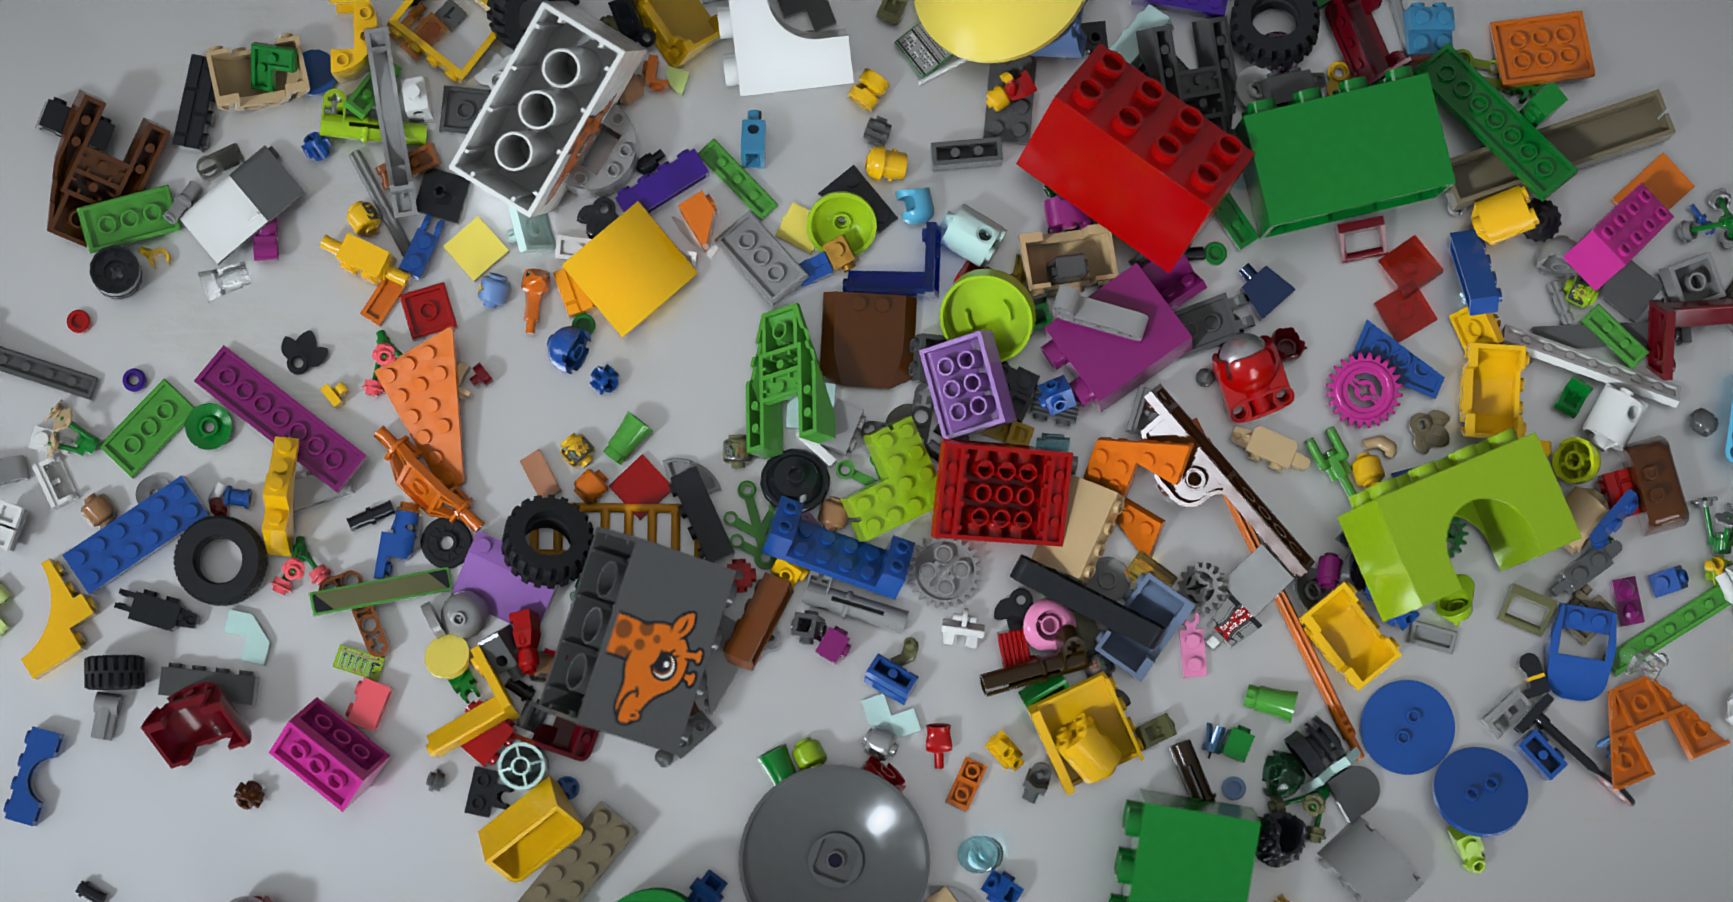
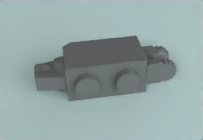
M1613 540V542L1610 541V543L1604 546L1602 550L1593 548L1588 550L1558 573L1556 578L1559 582L1549 589L1554 597H1557L1564 591L1568 595L1578 591L1614 564L1611 559L1617 556L1618 553H1621L1620 551L1623 549L1622 543Z

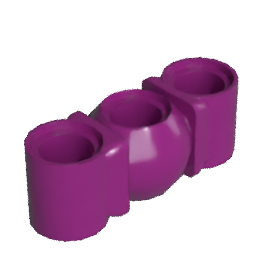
M277 217L254 235V261L279 260Z

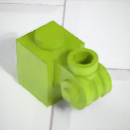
M1452 826L1447 827L1452 845L1463 859V867L1471 874L1483 872L1486 867V857L1484 853H1481L1484 851V847L1480 837L1465 834Z

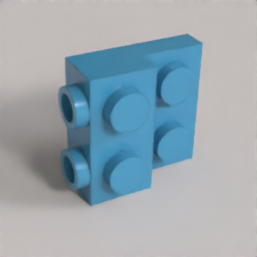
M1416 2L1403 11L1406 54L1408 57L1428 53L1432 56L1447 43L1453 47L1452 31L1455 30L1453 7H1447L1444 2L1434 3L1432 7H1425L1423 2Z

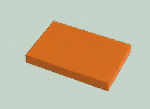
M1663 152L1611 200L1617 205L1639 184L1643 183L1670 210L1695 185Z

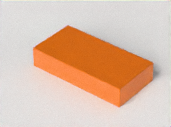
M388 279L385 280L384 284L380 282L360 314L381 327L400 298L399 295H402L406 288Z

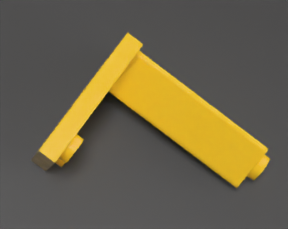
M479 645L470 649L474 656L470 660L481 676L485 677L495 696L426 735L429 743L425 746L431 757L437 756L440 758L506 719L510 718L513 721L520 717L502 680L491 666Z

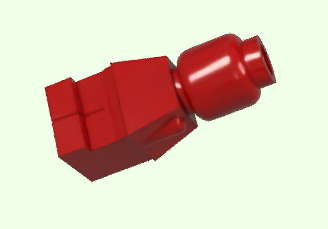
M531 609L509 613V621L513 623L514 628L512 634L515 644L520 649L517 652L518 666L522 669L523 674H534L537 672V667L540 664L539 652L537 650L541 637L539 614Z

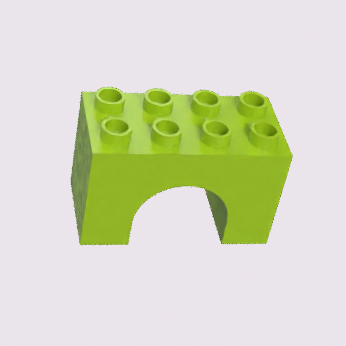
M1514 428L1489 437L1478 444L1469 445L1437 461L1428 462L1396 478L1387 479L1348 497L1353 510L1337 517L1383 622L1463 590L1447 551V532L1454 516L1470 522L1484 535L1500 571L1542 556L1582 538L1536 432L1518 439Z

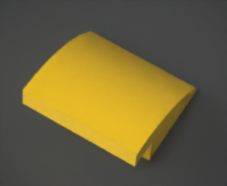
M639 201L561 265L622 338L699 273Z

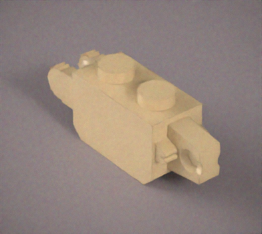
M1236 426L1230 436V441L1244 449L1243 452L1248 454V459L1258 463L1263 460L1269 463L1268 467L1275 471L1281 472L1282 469L1286 471L1291 467L1302 472L1311 466V460L1307 456L1305 457L1296 452L1298 448L1296 441L1265 427L1259 426L1253 430H1248Z

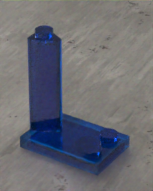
M927 222L926 228L922 229V242H925L926 245L925 272L849 270L848 278L843 279V292L928 296L932 299H939L942 229L936 222Z

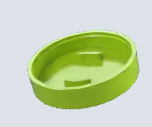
M978 269L959 277L949 288L940 308V325L947 341L980 330H992L1001 362L1007 361L1021 352L1026 346L1036 322L1035 305L1026 287L1010 274L995 269Z

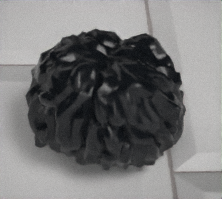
M1274 812L1272 815L1266 813L1263 815V818L1259 816L1261 826L1256 849L1257 859L1267 866L1275 868L1284 867L1290 862H1294V860H1299V856L1303 852L1308 839V828L1303 820L1288 812Z

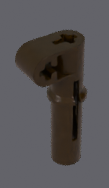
M1069 624L1057 630L1055 635L1057 653L1043 657L1036 655L1035 659L980 674V684L985 697L1038 682L1045 684L1048 679L1088 668L1085 642L1077 628Z
M1187 739L1168 747L1188 797L1201 799L1188 769V766H1190L1202 798L1216 801V792L1212 793L1191 740Z

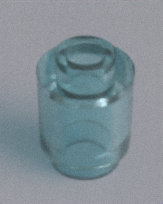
M1041 433V437L1036 438L1037 448L1069 452L1070 437H1064L1063 434Z

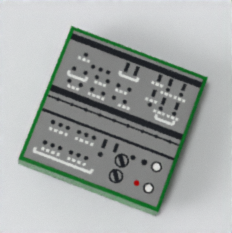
M921 21L894 42L922 79L954 56L940 47L931 38Z

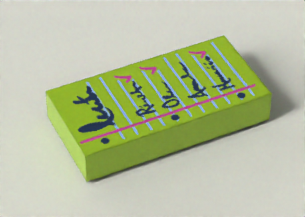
M340 644L332 667L379 681L386 659L374 657L369 653Z

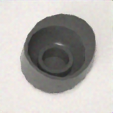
M1350 550L1341 566L1340 584L1342 582H1350L1356 591L1359 592L1363 587L1364 578L1352 550Z

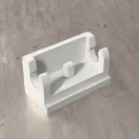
M53 456L32 465L51 508L57 510L80 499L60 456L56 458Z

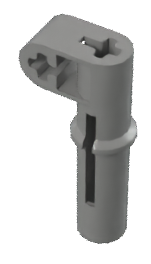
M810 570L800 603L839 614L843 619L849 617L903 633L909 611L854 595L851 590L844 592L831 588L830 585L833 578L826 575L823 576L821 582L827 583L828 586L811 582L810 579H818L819 573Z

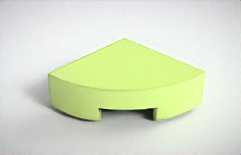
M667 66L666 75L669 85L676 93L683 96L690 72Z

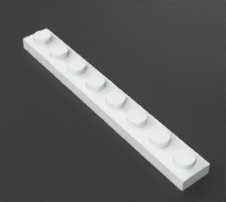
M1505 324L1502 330L1505 341L1500 344L1526 346V352H1529V356L1582 374L1597 381L1608 383L1619 389L1621 387L1626 388L1642 397L1675 408L1680 402L1681 386L1663 381L1660 378Z

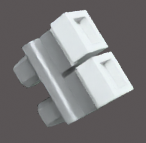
M0 500V548L14 551L29 511Z

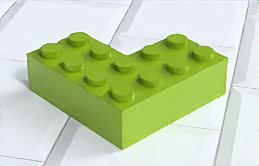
M903 416L886 424L885 427H880L862 436L881 479L840 498L848 518L860 517L861 519L851 522L859 541L867 542L934 508L937 473L912 416Z

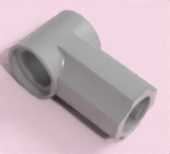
M100 691L96 693L93 705L95 716L91 737L112 741L116 717L119 716L122 707V695Z

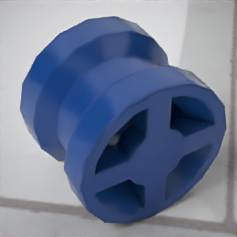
M564 776L557 781L568 800L578 795L580 785L575 778Z

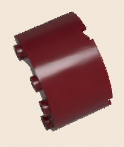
M213 682L196 683L172 694L167 698L169 702L164 704L161 709L156 707L141 726L142 731L171 769L191 763L199 746L210 745L218 740L231 738L227 746L231 750L245 747L252 740V732L222 689Z

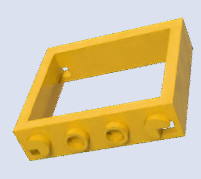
M405 0L387 23L388 30L396 38L402 37L408 42L407 46L415 53L420 51L427 57L425 60L435 68L439 66L445 71L444 75L448 79L462 83L497 39L495 33H490L462 70H460L399 22L400 18L415 1ZM473 0L486 11L490 10V7L487 6L488 0Z

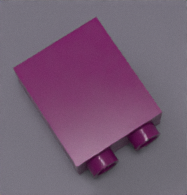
M1137 263L1087 298L1147 315L1149 319L1142 341L1128 339L1057 318L1044 327L1048 342L1040 347L1043 355L1056 371L1066 365L1075 377L1069 385L1078 403L1084 408L1093 402L1100 413L1193 349L1192 335Z

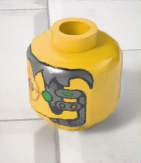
M358 201L348 208L346 219L355 234L359 236H372L379 230L378 226L381 223V217L371 203Z
M573 433L560 444L562 447L560 454L572 468L579 466L585 468L594 460L592 455L595 452V447L583 434L576 435Z

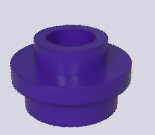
M129 369L123 375V385L131 392H138L146 385V375L140 369ZM134 376H137L139 378V382L133 385L131 383V379Z

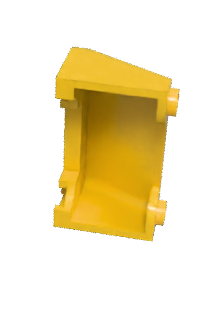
M634 0L645 28L655 32L656 42L654 44L671 67L677 68L720 40L718 15L716 14L711 17L700 0Z

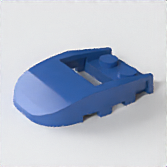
M1559 602L1558 607L1560 610L1557 619L1553 621L1551 633L1545 647L1546 665H1544V674L1551 692L1555 695L1570 700L1589 701L1598 697L1604 691L1614 663L1617 639V612ZM1562 627L1609 635L1605 661L1558 653Z

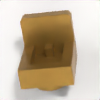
M840 235L822 245L835 271L843 270V272H847L856 267L855 262L860 260L854 254L845 235Z

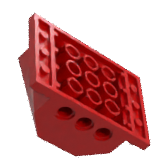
M943 438V442L941 441L930 537L1063 547L1073 453L1046 450L1029 445Z

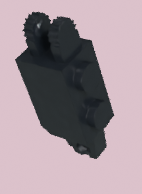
M121 588L119 590V594L122 596L134 598L131 607L121 602H115L114 608L129 612L128 619L171 632L179 629V627L193 629L197 627L200 615L185 609L186 606L179 604L180 599L167 596L166 600L157 598V592L144 589L143 593L137 591L135 593Z

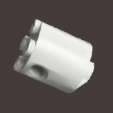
M1606 383L1581 428L1587 434L1589 441L1598 450L1607 452L1608 448L1623 451L1648 407L1646 402L1634 399V393L1626 388L1621 387L1618 390L1613 385Z

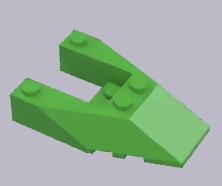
M794 303L762 314L755 342L758 344L755 357H752L750 367H753L751 380L746 382V444L748 454L768 459L783 454L782 401L798 396L799 438L815 443L835 439L836 423L833 406L800 304Z

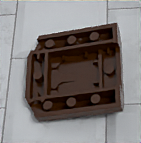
M837 291L823 292L820 368L823 377L844 388L890 390L912 380L908 370L910 363L913 362L914 353L910 352V342L914 339L916 329L917 297Z

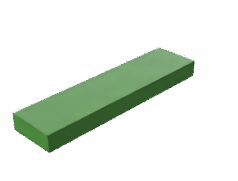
M714 138L698 152L701 160L761 221L778 206V203Z

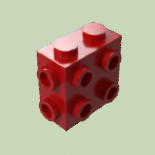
M473 700L464 712L467 713L484 702L482 700L477 702ZM508 718L460 747L482 766L487 767L489 764L493 766L500 758V750L504 746H510L515 741V738H512L513 734L517 732L513 728L515 723Z

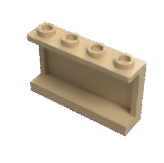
M1071 474L1063 547L1037 545L1032 559L1087 584L1089 579L1095 574V565L1098 559L1104 554L1105 543L1108 536L1115 529L1117 516L1124 509L1125 498L1118 492Z

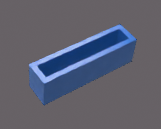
M1475 229L1450 233L1449 251L1469 315L1498 312L1499 302H1502V292L1500 288L1496 287V273L1490 269L1491 258L1489 254L1486 255L1485 241L1477 236Z

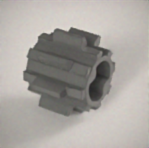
M877 116L876 119L870 117L863 135L864 138L868 139L869 144L878 146L880 143L885 145L892 125L887 123L888 119Z

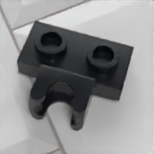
M475 766L464 813L489 818L491 807L506 810L510 805L504 803L501 796L504 792H513L514 788L497 783L498 771Z

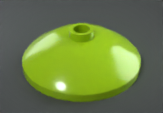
M836 191L822 196L813 204L808 213L806 226L810 241L821 253L825 252L822 245L840 235H845L851 249L857 256L864 252L874 240L877 220L873 208L864 198L852 192ZM845 217L846 220L844 222L838 221V218Z

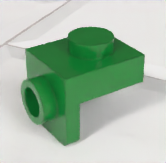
M1573 376L1564 386L1554 407L1574 419L1578 415L1585 399L1592 392L1593 387Z

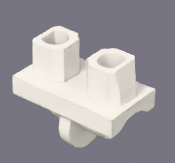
M964 608L963 614H953V620L943 618L941 632H943L944 644L956 645L957 635L967 636L965 646L978 648L981 638H984L985 625L976 624L977 617L969 616V609Z

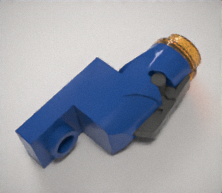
M400 501V506L397 507L396 516L391 527L393 533L381 532L373 578L379 580L390 576L393 564L389 562L390 558L409 560L413 550L421 546L419 504Z

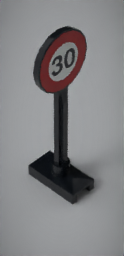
M1546 693L1513 730L1522 735L1535 724L1540 730L1547 732L1587 770L1595 773L1611 793L1625 804L1633 807L1636 804L1633 797L1625 789L1614 793L1612 777L1600 771L1595 762L1550 723L1551 720L1544 713L1548 710L1554 698L1549 693Z

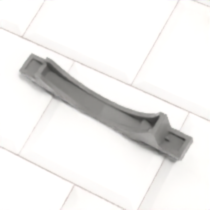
M388 27L366 29L364 34L394 219L418 216Z

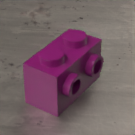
M835 626L834 629L829 627L815 653L836 665L840 657L846 658L852 645L848 644L850 638L847 637L848 632L838 626Z

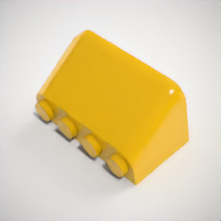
M549 775L479 830L478 834L485 862L507 880L521 882L579 838L583 833V826L561 786Z

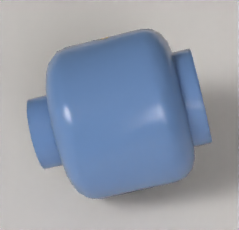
M490 272L489 275L483 276L481 279L478 298L484 301V306L496 309L497 305L506 304L511 284L507 281L506 276Z

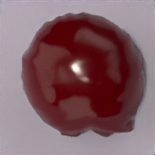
M1293 327L1278 328L1271 336L1276 342L1283 362H1292L1298 359L1304 350L1308 349L1305 346V341L1299 339V335Z

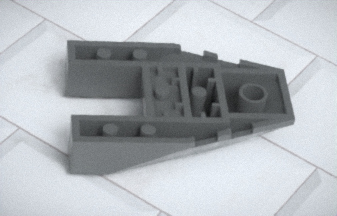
M1227 16L1192 22L1199 68L1183 71L1178 70L1171 25L1136 31L1139 54L1150 78L1159 81L1167 91L1188 106L1197 108L1205 118L1223 131L1234 135V129L1231 128L1233 114H1236L1234 96L1237 75Z

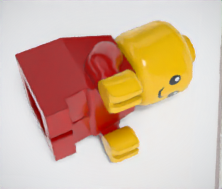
M1026 69L1019 71V75L1015 78L1008 72L1000 74L1001 80L1006 84L1003 86L997 85L987 91V100L985 102L989 109L993 107L995 111H1001L1008 107L1011 101L1025 98L1037 91Z

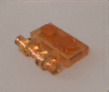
M420 2L415 8L412 7L408 11L409 14L401 23L409 28L417 21L419 25L412 32L433 47L449 28L432 12L424 18L421 14L427 8ZM390 33L389 37L395 42L398 38L393 36V33ZM404 39L399 46L418 62L424 54L420 51L419 53L412 51L407 46L408 42Z

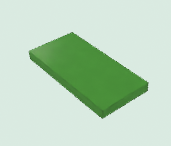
M169 184L76 208L89 254L98 252L110 245L121 246L181 230L179 220L171 224L163 217L164 212L173 204Z
M164 378L99 447L134 479L185 426L186 419L195 406Z

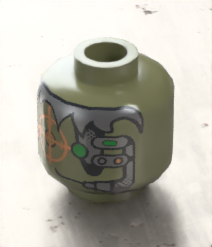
M728 435V439L723 441V461L731 464L733 469L745 468V464L753 461V455L747 453L746 435Z

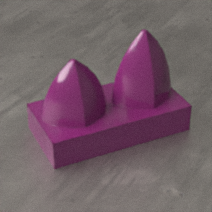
M1636 577L1611 580L1620 627L1645 622Z

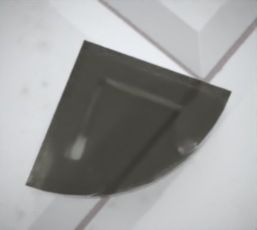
M903 404L893 409L888 415L886 423L893 422L903 416H910L912 404Z

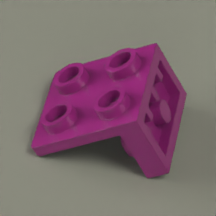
M1185 254L1170 273H1167L1150 260L1140 266L1172 310L1207 288L1204 280L1193 271Z

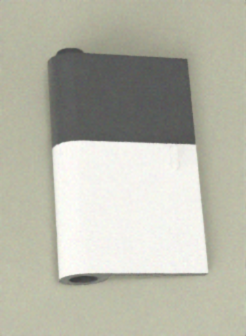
M264 145L179 217L218 265L305 193L277 160L280 155L272 146L267 148Z

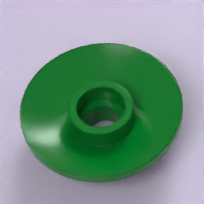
M205 403L195 407L189 413L185 423L188 439L193 445L203 450H214L223 446L229 440L233 428L229 413L223 407L213 403ZM213 423L214 430L208 432L206 429L207 425Z

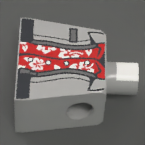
M1231 593L1225 598L1224 603L1220 605L1207 623V626L1213 633L1204 642L1213 651L1223 642L1229 648H1232L1263 625Z

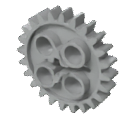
M931 537L932 542L929 543L924 538V547L920 545L915 546L918 554H912V558L915 560L910 561L909 566L913 567V570L907 572V575L913 576L908 581V584L916 585L912 592H921L919 600L924 597L928 598L926 605L935 601L936 609H938L940 603H943L945 609H948L950 602L956 608L957 600L959 599L965 604V595L974 596L970 589L979 588L974 583L975 580H982V577L976 575V572L983 570L982 567L976 566V563L981 561V558L973 557L977 550L969 551L970 542L963 545L961 544L962 540L955 541L954 539L943 538L937 540V538ZM940 548L949 550L950 558L948 560L942 561L937 557V551ZM955 555H959V559L949 568L948 572L950 575H943L933 587H930V583L940 573L939 566L946 567ZM957 564L966 565L968 573L965 576L956 575L954 568ZM926 565L933 567L935 571L931 578H925L921 574V569ZM943 581H948L952 585V591L948 594H943L939 591V584Z

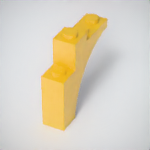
M275 436L268 474L266 473L262 494L265 504L262 533L268 555L291 557L295 538L293 524L294 483L300 444L298 438Z
M47 559L41 563L48 578L51 592V609L47 626L38 643L25 657L21 658L31 677L37 680L87 650L84 646V643H86L85 638L79 630L76 632L74 629L98 615L96 611L98 605L93 597L82 593L76 596L75 594L78 593L76 587L71 581L67 582L63 575L65 569L59 561L55 562L53 559Z

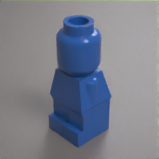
M825 252L799 263L809 276L800 284L803 287L834 275Z

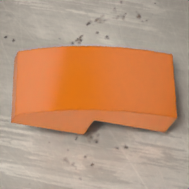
M965 757L945 803L967 812L988 766Z

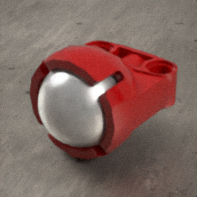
M1250 333L1237 334L1228 339L1223 347L1219 349L1218 353L1213 354L1212 368L1225 404V411L1235 423L1240 424L1261 418L1290 405L1294 401V392L1290 387L1276 342L1267 335L1259 337ZM1286 389L1284 396L1277 397L1280 390ZM1242 406L1240 413L1233 414L1236 407Z

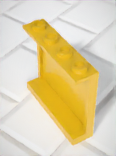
M1104 671L1026 707L1067 796L1076 792L1074 786L1084 782V780L1055 748L1057 740L1055 733L1061 727H1067L1074 722V719L1081 713L1091 716L1121 751V759L1118 765L1137 756L1141 761L1144 760L1141 752L1145 750L1139 737H1134L1132 731L1136 730L1131 718H1126L1123 712L1127 708L1122 697L1117 698L1115 690L1118 687L1113 677L1108 678Z

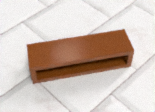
M766 572L762 579L757 581L754 595L751 599L747 600L742 618L736 621L734 633L731 639L726 640L723 647L727 662L752 672L794 593L790 581Z

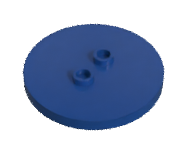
M1400 680L1384 685L1371 695L1362 710L1359 730L1362 744L1375 763L1393 773L1413 775L1432 769L1445 758L1454 740L1455 721L1448 702L1436 689L1423 682Z
M1470 747L1450 754L1440 764L1433 779V799L1439 813L1452 827L1471 836L1494 837L1506 833L1520 821L1527 807L1528 788L1520 769L1503 754L1488 748Z

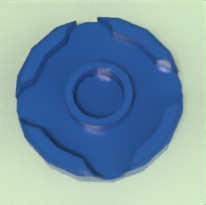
M319 49L303 52L310 91L306 94L322 96L328 90L333 89V86L337 83V80L331 73V56Z

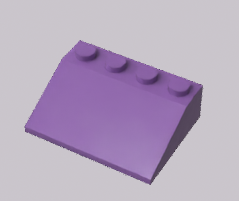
M980 330L919 350L942 438L955 439L1017 421L992 330Z
M478 530L451 595L461 590H471L486 601L489 614L512 625L513 623L509 621V613L531 609L539 614L541 626L560 585H555V589H547V586L541 585L540 589L534 587V583L529 582L525 584L522 582V577L520 575L515 577L511 573L512 566L507 567L504 562L505 556L501 550L502 541Z

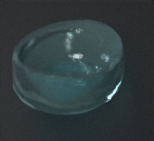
M985 835L968 838L958 849V860L961 866L972 873H987L993 869L995 870L1000 866L1004 855L1000 843L996 839Z

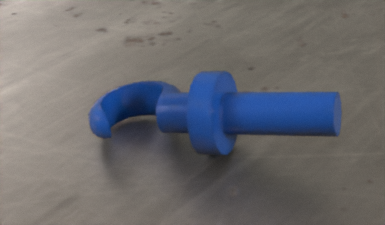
M1694 203L1689 206L1697 217L1695 220L1697 223L1702 225L1713 223L1706 221V214H1701ZM1712 228L1711 232L1706 233V235L1713 234L1715 232V228Z

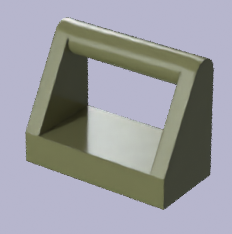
M1513 583L1508 588L1497 619L1541 637L1555 611L1558 601ZM1513 597L1546 609L1540 626L1506 613Z

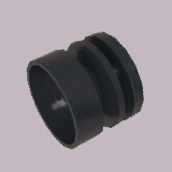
M110 245L102 248L94 255L90 263L89 273L92 282L102 295L110 299L123 300L129 298L139 290L142 284L143 271L138 259L129 249L122 246ZM121 270V274L123 276L121 278L116 277L114 279V275L112 273L114 271L119 272Z
M1317 715L1311 718L1316 729L1307 722L1303 724L1308 734L1304 737L1299 731L1295 730L1283 739L1291 754L1312 779H1315L1326 770L1323 758L1335 764L1337 761L1332 752L1339 758H1343L1346 755L1337 734Z

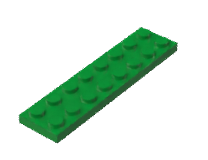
M1449 43L1434 53L1430 59L1414 69V76L1424 73L1429 74L1433 94L1542 202L1577 174L1578 169Z

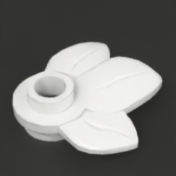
M488 49L484 56L483 66L472 69L477 82L488 85L493 90L496 81L500 78L513 53L503 59L498 53Z

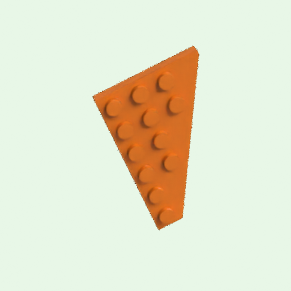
M453 326L448 327L395 358L392 363H387L374 371L414 443L422 451L421 455L430 471L436 478L441 479L448 489L466 482L463 465L464 454L462 451L461 405L458 395L457 349H455V329Z

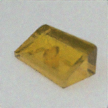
M1142 550L1137 553L1124 571V574L1134 581L1137 580L1142 572L1145 574L1149 572L1171 588L1178 579L1176 575Z

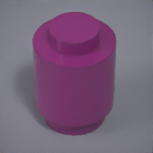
M1327 552L1319 557L1316 576L1319 587L1335 589L1340 582L1342 559L1337 554Z

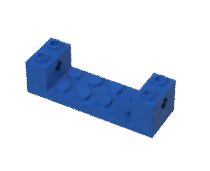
M781 496L772 516L761 553L891 599H896L905 582L915 542L893 535L887 548L883 549L835 531H829L826 528L800 519L804 503Z

